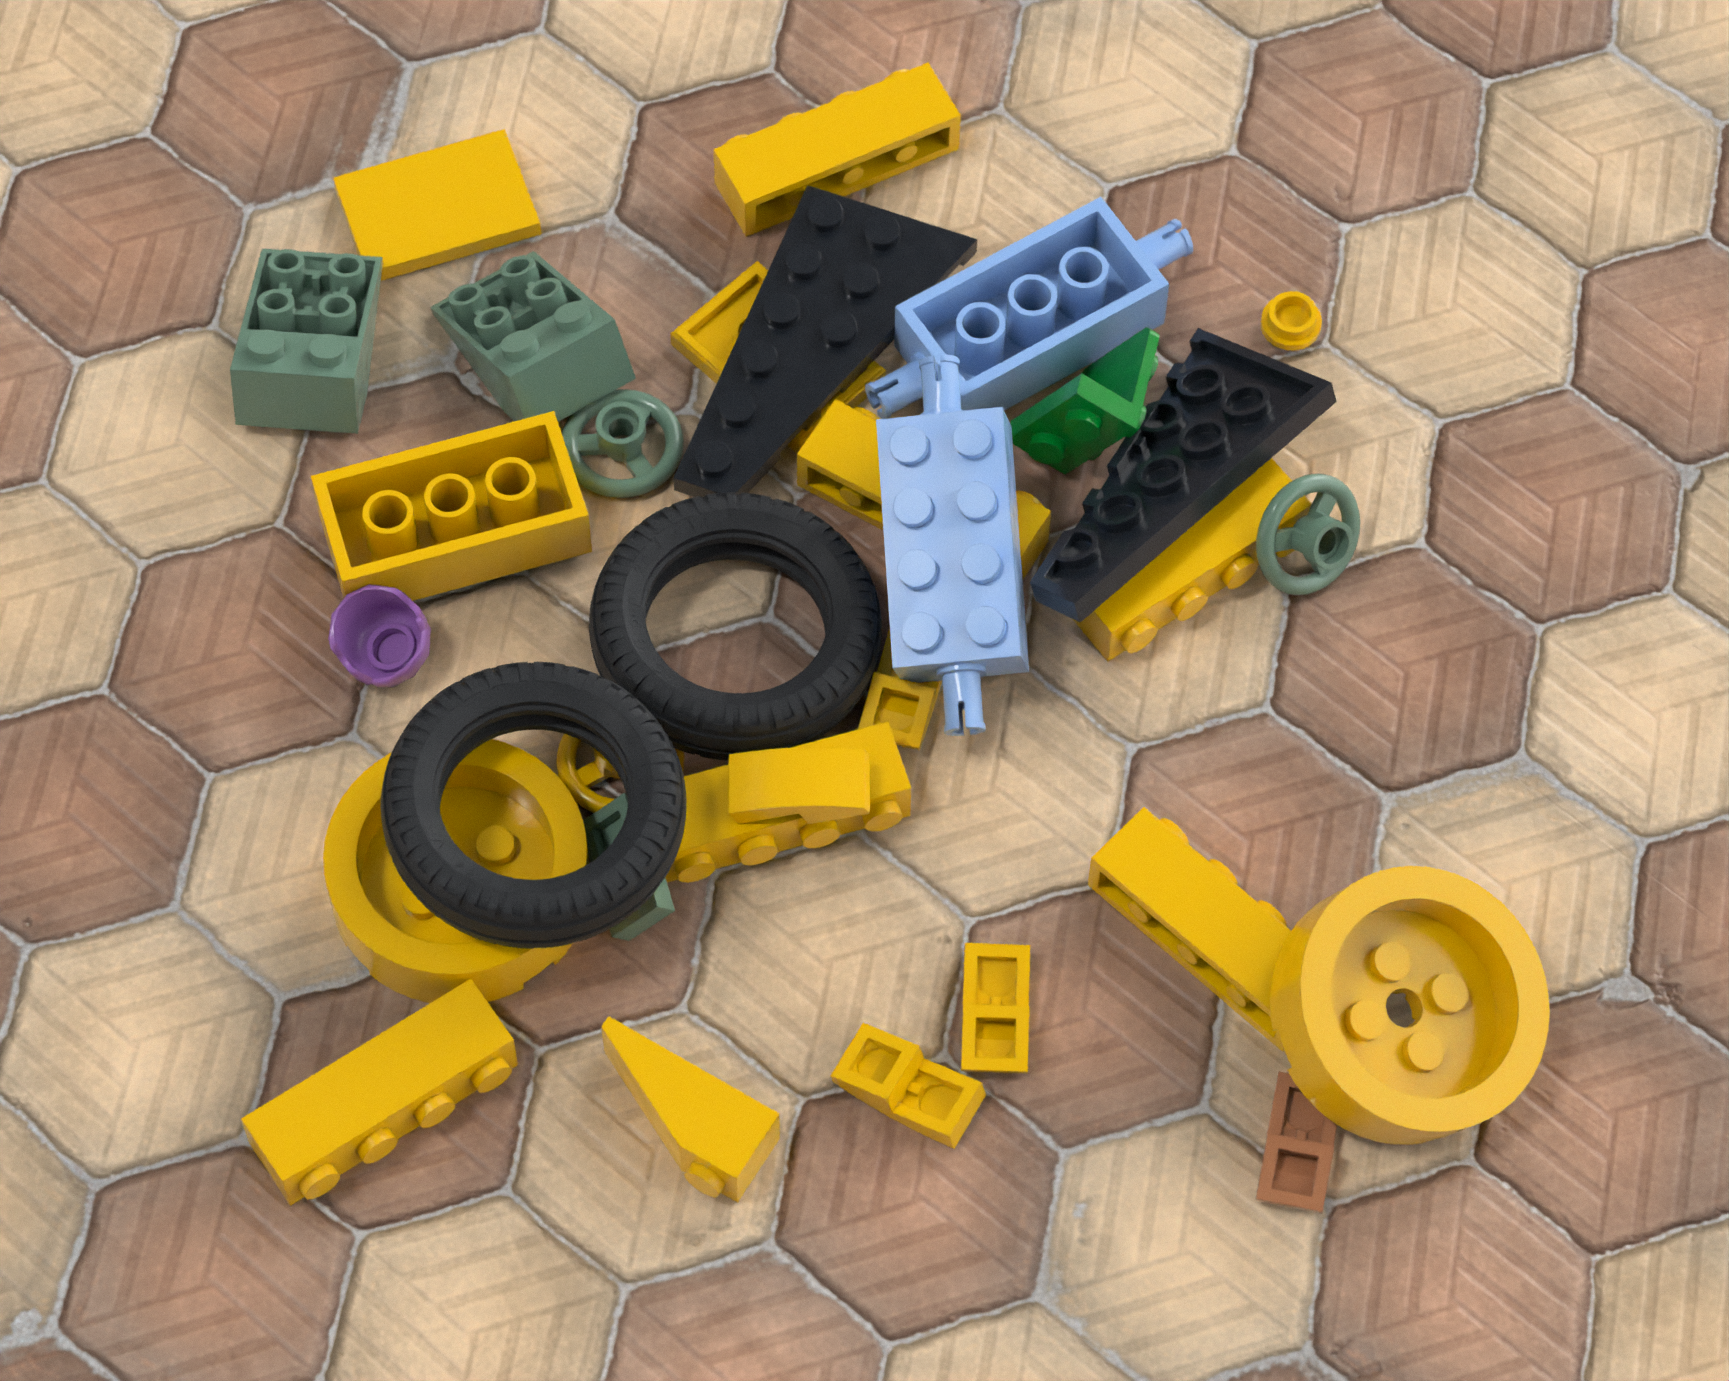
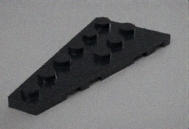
M807 185L676 471L674 490L693 497H705L707 494L749 493L780 460L782 450L802 429L808 431L821 417V409L839 391L844 393L894 340L895 306L944 281L959 264L964 266L977 253V239Z
M1197 328L1189 341L1192 351L1185 362L1174 363L1165 377L1168 385L1167 389L1158 401L1147 404L1146 415L1142 425L1133 436L1123 440L1108 463L1109 477L1101 489L1092 488L1082 502L1084 515L1075 528L1063 531L1031 579L1030 584L1035 600L1065 616L1082 622L1337 401L1332 382Z

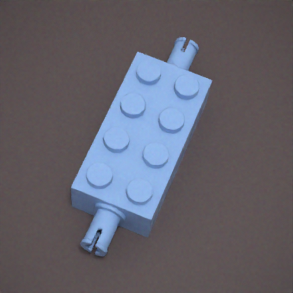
M1099 197L895 306L894 346L908 364L865 385L866 395L872 408L876 409L881 405L882 408L877 410V415L882 419L891 417V414L923 398L919 360L928 356H934L935 364L939 366L940 381V355H953L960 359L961 409L974 410L1003 407L1006 410L1093 363L1142 329L1149 327L1153 330L1159 327L1165 321L1169 283L1160 273L1159 269L1183 256L1185 257L1193 253V243L1187 229L1185 228L1176 233L1178 229L1182 228V223L1177 219H1172L1161 228L1135 241L1102 197Z
M940 355V381L939 366L935 364L934 356H928L919 360L924 412L915 416L876 419L892 668L900 679L916 683L942 680L945 714L944 734L964 736V709L966 729H969L970 735L980 734L986 730L983 721L980 677L1029 672L1012 427L1003 407L962 410L959 381L960 359L953 355Z

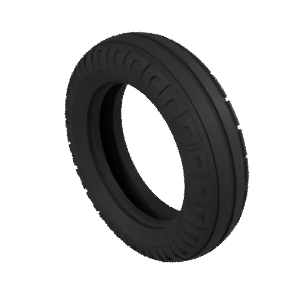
M735 492L707 494L705 497L697 496L679 501L670 507H665L655 512L633 528L613 550L599 574L592 595L589 613L590 643L599 675L618 684L637 698L661 724L675 749L692 755L697 754L704 758L729 761L730 754L791 748L816 741L833 729L850 713L870 683L878 662L882 639L880 604L871 576L857 552L839 532L835 531L831 525L811 512H806L804 508L777 498L775 500L770 499L771 497L759 494H735ZM719 560H745L761 563L787 574L808 592L821 614L825 638L812 662L797 676L779 686L751 693L715 691L683 678L660 657L651 642L646 626V617L652 602L669 581L694 566Z
M517 662L499 665L495 668L484 669L466 676L439 692L418 711L400 735L390 755L381 792V820L386 845L399 875L415 897L439 919L469 936L502 946L529 949L559 947L592 938L616 926L637 911L663 882L676 858L684 833L687 808L686 787L679 758L667 733L654 715L631 693L609 679H605L596 673L582 668L552 662ZM548 730L575 737L596 749L616 770L623 783L628 800L625 820L611 845L588 865L572 873L550 879L525 880L506 877L489 871L472 861L457 847L449 836L441 818L440 804L444 788L454 769L471 751L481 744L511 732Z

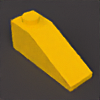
M608 1016L601 1026L604 1052L679 1168L685 1172V1179L694 1188L710 1197L716 1198L722 1193L738 1203L780 1139V1114Z

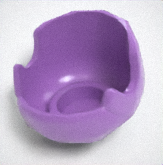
M369 584L347 594L331 615L328 640L332 652L355 679L365 685L372 684L377 688H393L413 678L430 654L431 627L419 606L404 592L394 587Z

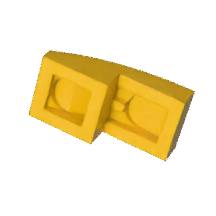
M890 627L877 673H873L858 729L889 721L896 745L920 751L942 680L916 683L898 677L892 668Z
M793 747L730 754L728 814L738 824L800 814L808 824L870 814L869 753L865 749L844 747Z
M965 943L961 1071L1028 1073L1031 945Z
M864 1022L830 1075L833 1083L870 1107L906 1127L955 1149L986 1096L982 1082L925 1059L919 1045Z

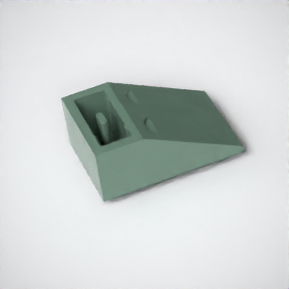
M292 249L261 250L230 367L235 425L358 434L368 393L383 266L382 257L361 256L350 253L304 252Z
M534 251L527 255L509 259L499 270L475 283L465 284L454 289L448 298L431 306L433 315L502 410L513 421L554 411L559 422L636 379L615 319Z

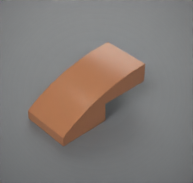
M1279 1071L1277 1075L1255 1200L1322 1214L1334 1153L1337 1124L1329 1120L1308 1101L1296 1086L1290 1074Z

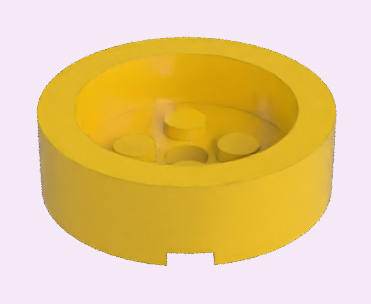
M491 739L471 751L454 769L442 794L440 814L453 842L472 861L494 873L525 880L555 878L572 873L589 864L586 832L577 803L562 780L535 756L506 742ZM389 753L366 769L342 796L334 810L324 841V876L334 919L346 947L350 948L356 958L369 969L370 975L378 982L397 993L426 1003L435 1001L469 979L473 980L487 1002L512 995L524 989L523 983L539 974L552 962L556 965L572 944L552 948L529 949L485 942L448 925L429 911L415 897L402 880L392 861L382 828L381 792L385 770L391 755Z
M1402 866L1377 871L1320 901L1293 927L1279 952L1274 966L1270 989V1017L1273 1031L1278 1030L1283 1049L1291 1065V1068L1287 1069L1288 1073L1302 1094L1324 1116L1343 1129L1369 1140L1395 1145L1421 1144L1449 1136L1490 1119L1510 1105L1525 1089L1541 1061L1546 1045L1550 1016L1549 993L1544 970L1531 939L1512 912L1489 891L1465 877L1443 869L1427 866ZM1391 993L1405 994L1404 998L1411 1007L1412 1019L1415 1021L1406 1028L1397 1026L1390 1020L1387 1014L1386 1002Z

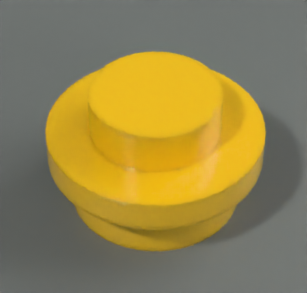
M1288 291L1277 295L1266 304L1262 311L1260 326L1264 337L1272 345L1283 350L1296 351L1307 348L1317 340L1321 331L1322 317L1319 309L1310 297L1300 292Z

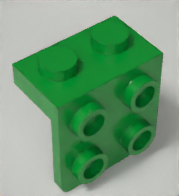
M1149 327L1142 329L1087 366L1080 375L1011 420L1013 445L1027 452L1035 461L1047 464L1066 475L1086 461L1097 459L1105 449L1122 438L1133 436L1142 425L1146 415V407L1143 405L1148 382L1153 377L1159 362L1158 356L1155 355L1159 333Z

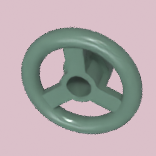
M618 389L571 414L562 431L578 483L594 493L614 498L643 495L661 486L676 470L684 448L682 428L673 411L658 398L637 390ZM597 415L596 434H581L585 425ZM650 417H653L660 424L665 436L664 453L654 467L651 466L642 454L641 446L646 436V423ZM619 435L629 436V437L623 438V439H617V438H615L616 436H619ZM607 454L615 461L624 462L634 478L611 479L604 477L589 468L581 456Z
M1308 474L1291 481L1272 498L1260 520L1256 538V552L1264 577L1276 589L1291 595H1308L1331 584L1345 570L1353 557L1360 535V513L1357 501L1351 490L1342 481L1331 475ZM1317 492L1306 516L1301 517L1293 527L1278 529L1284 514L1295 501L1307 494ZM1335 503L1339 507L1342 522L1329 516ZM1294 549L1303 553L1305 559L1311 563L1314 573L1300 577L1286 573L1279 565L1275 552Z

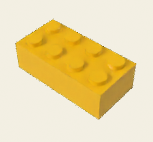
M554 411L311 476L318 514L343 597L370 584L397 588L414 601L592 552L589 514Z

